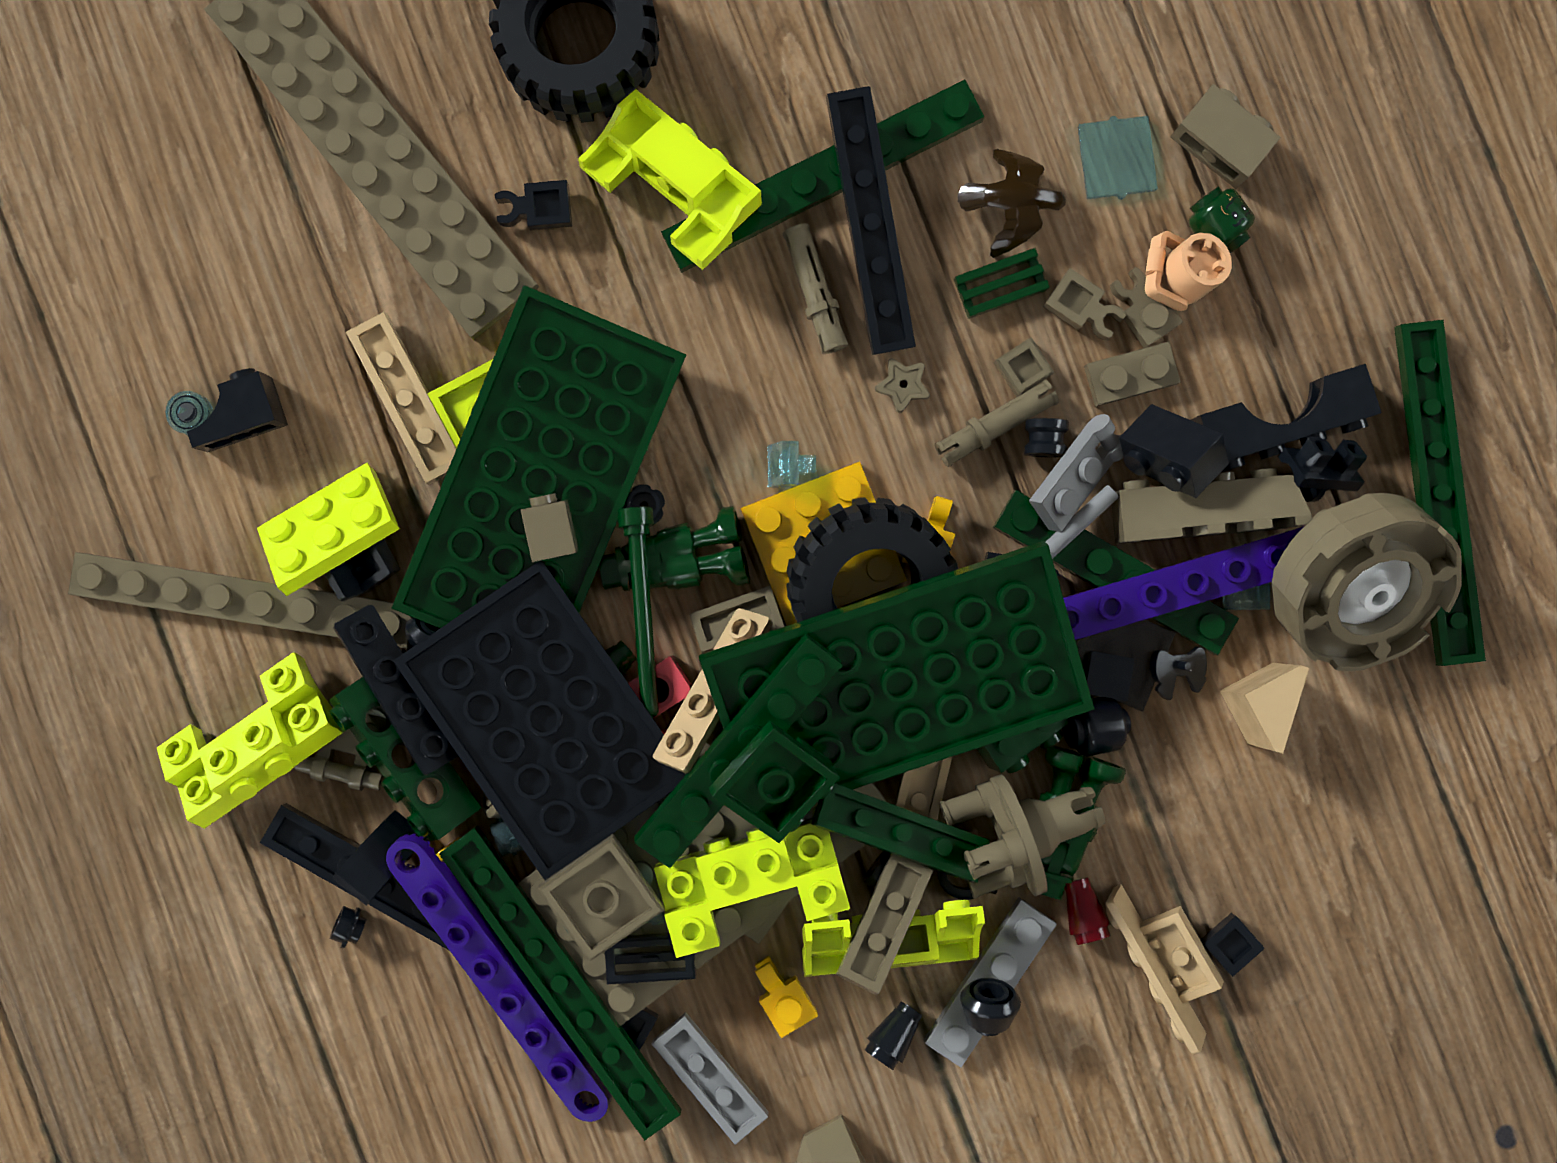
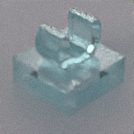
M780 441L768 445V488H786L799 485V475L816 473V456L799 455V441Z

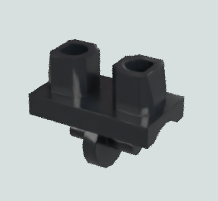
M1310 436L1301 449L1285 447L1278 456L1281 462L1287 463L1294 473V482L1300 488L1306 502L1319 501L1328 490L1358 491L1365 483L1358 473V469L1367 459V455L1354 440L1343 439L1334 450L1329 442L1323 438Z

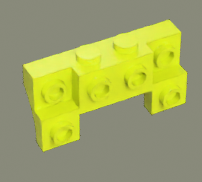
M637 89L616 106L603 132L589 149L578 158L580 168L608 192L611 193L635 171L687 214L688 218L670 235L671 244L702 270L732 243V232L762 205L761 190L730 166L727 158L718 149H709L698 140L695 132L687 124L677 123Z
M293 652L260 675L268 702L207 744L202 730L190 724L157 747L165 781L178 787L187 821L205 829L245 800L254 797L261 789L280 776L290 772L293 767L344 733L329 712L332 707L312 678L305 659L297 653Z
M812 820L802 822L795 831L789 832L778 843L758 828H753L746 831L747 838L730 843L729 837L725 836L703 843V851L679 857L671 868H668L661 862L655 864L654 872L665 907L664 916L676 958L720 946L721 942L712 910L796 886L807 921L849 910L850 904L830 832L811 825Z
M969 900L949 901L943 903L944 910H938L934 915L921 916L920 910L916 909L891 968L967 961L979 958L980 934L985 924L983 906L970 907ZM838 913L814 919L812 923L804 924L802 928L804 977L837 973L862 915L852 916V923H850L849 919L838 920Z

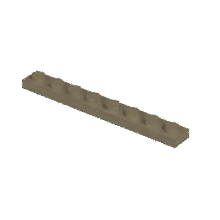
M75 552L68 590L69 595L338 637L333 629L336 622L367 605H373L400 648H407L405 626L407 621L413 618L391 609L394 602L363 597H354L340 601L335 593L300 588L286 596L277 588L275 583Z

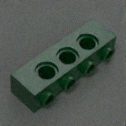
M363 677L329 700L334 707L329 710L332 718L344 732L348 729L351 730L359 741V744L355 746L358 754L370 768L374 765L377 766L385 777V780L381 782L384 790L395 803L403 802L411 813L407 817V821L419 837L427 836L430 841L439 840L482 808L449 762L428 775L421 773L413 758L407 768H400L394 764L391 757L393 748L396 745H405ZM369 710L380 711L385 716L386 728L383 732H374L366 725L365 718ZM422 780H428L436 787L437 796L431 804L422 802L418 797L417 788Z

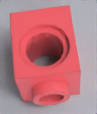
M673 655L655 665L656 678L665 680L669 686L668 698L663 702H658L659 712L657 716L685 699L692 687L691 682ZM638 676L628 684L640 700Z

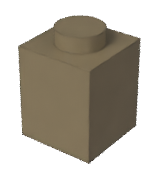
M556 493L530 498L531 507L521 509V515L532 562L578 552L568 500L557 502Z

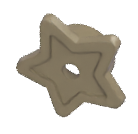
M889 359L888 377L875 386V391L889 396L893 400L898 413H902L911 400L928 399L930 394L921 382L925 368L924 363L920 362L905 367L897 360ZM905 380L908 384L907 387H900V381Z

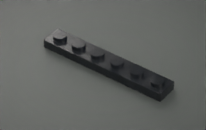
M867 86L828 93L826 95V102L871 354L877 355L916 347L871 88Z

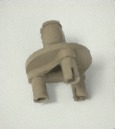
M1002 774L991 777L989 781L975 785L974 791L947 801H941L940 807L947 825L954 827L955 825L985 815L987 818H991L999 839L971 851H964V857L966 862L968 861L969 863L967 866L973 879L979 878L978 883L966 881L973 898L976 899L981 895L1008 885L1013 889L1026 884L1034 896L1047 892V880L1041 859L1051 856L1061 842L1083 835L1093 828L1098 829L1105 824L1102 807H1097L1081 814L1074 813L1094 805L1092 800L1096 796L1094 790L1091 787H1082L1079 791L1068 792L1046 801L1029 797L1018 801L1007 779Z

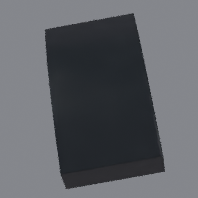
M394 810L332 877L366 906L394 877L386 862V855L390 846L405 834H416L407 819ZM402 849L400 856L402 855L403 858L401 860L407 862L415 852L410 849Z

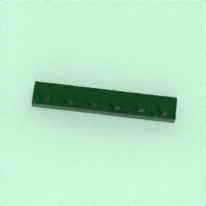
M1015 490L993 528L1025 547L1041 541L1046 542L1056 531L1049 530L1030 504V497ZM1085 529L1053 558L1054 564L1096 588L1155 570ZM1210 601L1150 618L1213 655H1219L1239 620L1237 616Z
M805 633L696 762L690 772L685 775L636 833L634 843L668 868H671L724 806L714 799L710 793L709 787L769 720L787 732L843 666L841 660Z

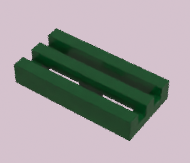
M1036 248L955 276L954 282L968 319L1048 291L1050 286L1048 280L1044 278L1042 264L1038 262ZM1028 262L1030 268L967 290L966 284ZM1031 277L1034 278L1035 284L973 306L971 301L973 298Z

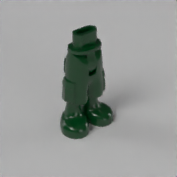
M735 506L723 507L718 512L715 521L700 529L693 530L692 526H689L688 523L666 527L658 531L656 535L646 537L650 589L668 587V589L679 590L681 588L699 586L703 575L706 574L725 575L737 586L750 584L747 559L742 546L697 557L695 555L697 548L716 544H733L742 541ZM629 543L623 547H615V553L603 555L599 569L605 590L622 587L624 591L632 589Z
M1058 746L1048 747L1045 758L1047 763L1053 768L1051 791L1041 793L1039 800L1046 801L1070 792L1074 778L1081 769L1084 755ZM1087 756L1080 788L1091 787L1096 794L1092 799L1094 805L1074 813L1081 814L1097 808L1098 806L1095 803L1101 790L1108 784L1121 783L1124 780L1127 769L1093 756ZM1096 828L1083 835L1061 842L1051 856L1041 859L1048 887L1047 892L1041 895L1061 900L1066 883L1073 882V876L1080 866L1088 843L1092 842L1097 834Z

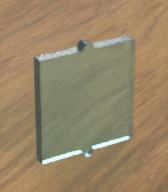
M1111 116L1108 121L1078 125L1086 199L1117 196L1118 199L1122 200L1128 194L1153 192L1158 189L1148 116L1125 119Z

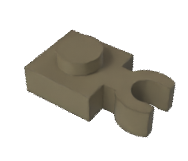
M1135 267L1128 273L1134 282L1132 290L1125 289L1118 279L1110 285V289L1118 300L1126 301L1130 306L1124 311L1126 314L1124 320L1142 347L1146 348L1182 324L1183 321L1174 309L1147 296L1145 293V275L1139 268Z
M1071 268L1065 273L1043 306L1077 330L1086 321L1089 322L1094 334L1102 340H1109L1114 334L1104 326L1103 318L1110 316L1116 321L1121 322L1126 316L1125 312L1116 305L1104 306L1099 303L1105 291Z

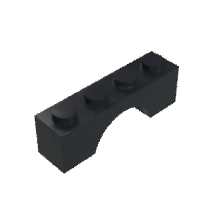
M1362 364L1310 382L1306 405L1299 416L1289 424L1265 422L1254 416L1242 402L1199 415L1191 419V421L1223 433L1229 463L1221 471L1224 472L1246 465L1244 456L1259 452L1260 458L1263 460L1279 455L1285 448L1286 443L1300 440L1301 446H1303L1310 436L1321 437L1327 440L1326 431L1337 427L1341 428L1342 434L1368 427L1366 418L1381 414L1382 412L1367 366Z

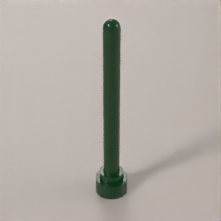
M623 508L618 510L619 528L624 531V536L629 539L640 701L651 717L654 718L659 712L646 545V535H650V527L654 526L653 508Z

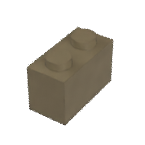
M1214 84L1211 85L1170 136L1235 189L1250 177L1281 138L1273 131V126L1269 121L1259 115H1252L1240 105V101L1235 94L1224 88L1219 89Z

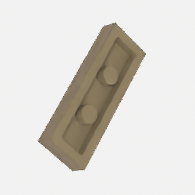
M890 853L836 973L837 976L875 995L880 993L933 870Z

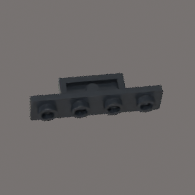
M367 605L336 622L333 627L334 631L421 773L428 775L458 757L456 751L393 662V660L405 653L406 650H400L375 607Z

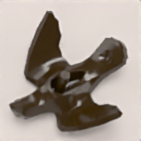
M1000 149L993 150V158L998 164L1005 167L1007 172L1006 179L991 184L966 183L961 187L957 197L961 209H964L966 212L987 206L1005 210L1006 222L1003 230L995 236L990 247V256L992 258L1011 251L1026 242L1042 228L1043 222L1039 214L1040 209L1060 210L1066 204V197L1062 192L1041 186L1040 179L1045 170L1043 165L1028 157Z

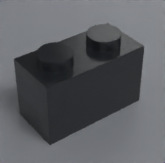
M1153 404L1119 437L1124 463L1129 470L1137 475H1146L1157 480L1172 491H1181L1194 498H1197L1229 464L1223 433Z

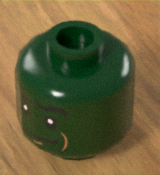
M1218 186L1190 207L1193 214L1188 220V225L1194 234L1201 232L1214 235L1227 246L1229 253L1239 248L1251 238L1247 230L1253 225L1255 216L1235 189L1230 188L1222 191Z

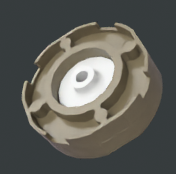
M1389 493L1364 494L1357 499L1319 511L1286 547L1273 571L1272 590L1275 616L1313 661L1316 662L1318 659L1328 662L1338 671H1361L1403 656L1416 648L1430 636L1423 628L1431 621L1439 609L1442 607L1446 612H1450L1462 586L1461 549L1452 535L1410 499Z

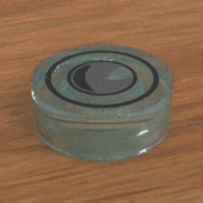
M182 391L172 396L168 401L165 415L168 424L174 430L188 435L187 431L202 424L211 415L213 408L204 396L192 391Z

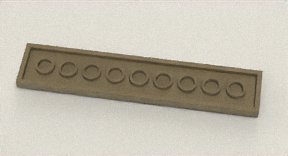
M214 0L204 8L206 13L473 340L478 338L515 307L523 285L535 290L539 288L530 274L306 0Z

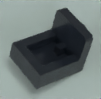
M382 539L324 575L340 601H345L370 592L399 572L401 568L387 543Z

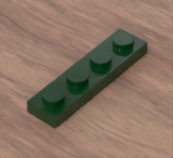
M836 783L829 795L818 801L811 825L973 883H978L979 878L973 879L967 866L969 863L968 861L966 862L964 857V851H971L990 842L986 838Z

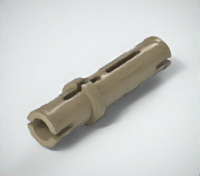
M805 223L790 227L782 234L789 248L808 307L805 309L807 319L813 322L822 354L840 351L848 346V342L837 314L839 305L837 299H832L812 240L809 225Z
M1043 380L1040 384L982 418H971L966 422V427L942 441L936 442L934 445L938 455L952 447L956 448L944 455L941 459L943 463L950 467L953 463L978 448L982 451L991 446L990 441L1049 407L1057 405L1059 399L1056 391L1039 399L1040 396L1046 394L1053 386L1049 381Z

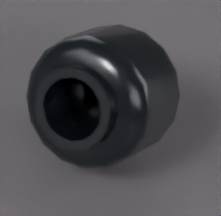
M1106 697L1092 699L1094 710L1067 718L1069 724L1063 728V733L1068 745L1073 749L1075 748L1080 754L1088 757L1121 749L1126 742L1127 734L1131 730V719L1128 712L1121 708L1116 700Z

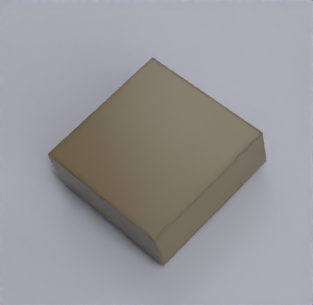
M1032 337L994 361L995 366L1016 397L1054 374L1053 369Z

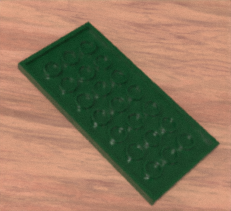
M523 285L391 609L442 628L539 562H532L521 509L531 507L530 498L556 493L557 502L568 500L579 551L574 554L542 561L580 613L618 522V510L623 509L687 354Z
M1045 541L699 655V661L723 729L728 726L805 633L838 657L843 666L786 733L794 739L800 737L830 759L840 777L835 783L852 790L1094 710L1049 545Z

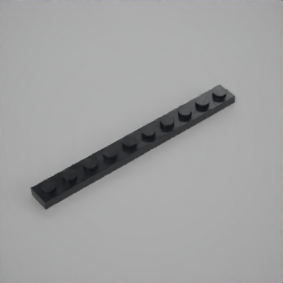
M287 803L281 805L260 843L352 895L332 877L360 845ZM395 877L368 904L449 950ZM647 1007L621 1025L639 1051L659 1014Z

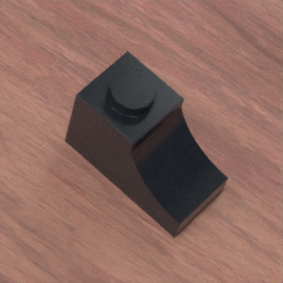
M248 368L230 374L229 381L218 384L220 394L215 409L202 424L187 431L192 448L211 452L287 426L288 423L273 378L260 371H255L254 368Z

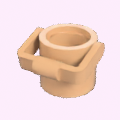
M1164 231L1154 236L1148 251L1145 293L1149 298L1174 310H1187L1189 304L1197 302L1229 277L1232 269V260L1227 246L1219 238L1209 233L1200 232L1193 234L1186 240L1169 231ZM1166 247L1172 249L1168 255H1166Z

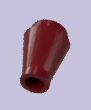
M1086 877L1074 880L1072 883H1066L1065 892L1069 935H1074L1077 945L1098 941L1111 936L1108 929L1111 923L1090 885L1089 878Z

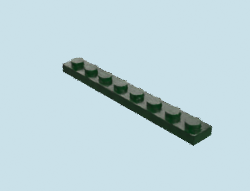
M965 79L877 123L885 171L983 122L984 115ZM834 145L755 184L761 190L762 205L732 232V243L721 253L842 193ZM685 220L661 231L681 273L697 266L671 244L670 235Z
M1444 319L1400 324L1394 327L1416 504L1452 535L1461 549L1462 586L1459 595L1449 613L1441 607L1430 621L1436 666L1486 661Z
M476 826L440 852V857L644 1141L679 1117L682 1110L624 1028L618 1024L479 826Z

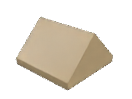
M1271 663L1220 690L1249 745L1284 753L1309 671L1308 667Z

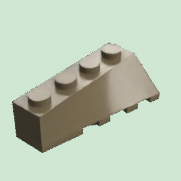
M1277 468L1250 471L1251 478L1235 480L1234 472L1219 473L1197 498L1181 491H1172L1166 486L1149 487V480L1123 482V490L1116 491L1119 498L1111 504L1115 544L1287 529L1307 525L1312 520V514L1300 488L1294 482V476H1278Z

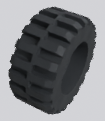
M493 0L497 8L489 11V26L493 32L490 39L493 50L515 92L523 101L530 100L533 108L544 115L548 114L550 110L553 111L556 120L566 122L571 120V114L579 115L581 123L594 122L593 114L604 111L606 118L613 115L616 108L615 105L633 92L638 85L646 88L652 78L650 67L657 65L659 56L657 42L660 41L652 0ZM576 2L591 3L605 9L613 16L616 31L612 41L600 55L588 62L573 65L557 63L543 56L538 49L537 36L540 27L553 11L564 5Z
M865 497L852 499V506L843 508L839 503L829 508L830 516L822 521L816 517L808 524L810 533L806 538L803 536L798 537L794 545L795 558L789 559L786 571L789 576V583L786 584L787 595L797 622L838 609L832 596V587L838 572L852 557L872 549H889L902 555L911 569L910 585L957 570L958 565L957 561L951 556V548L944 538L924 517L922 518L914 509L904 504L897 506L890 499L877 498L876 503H869Z

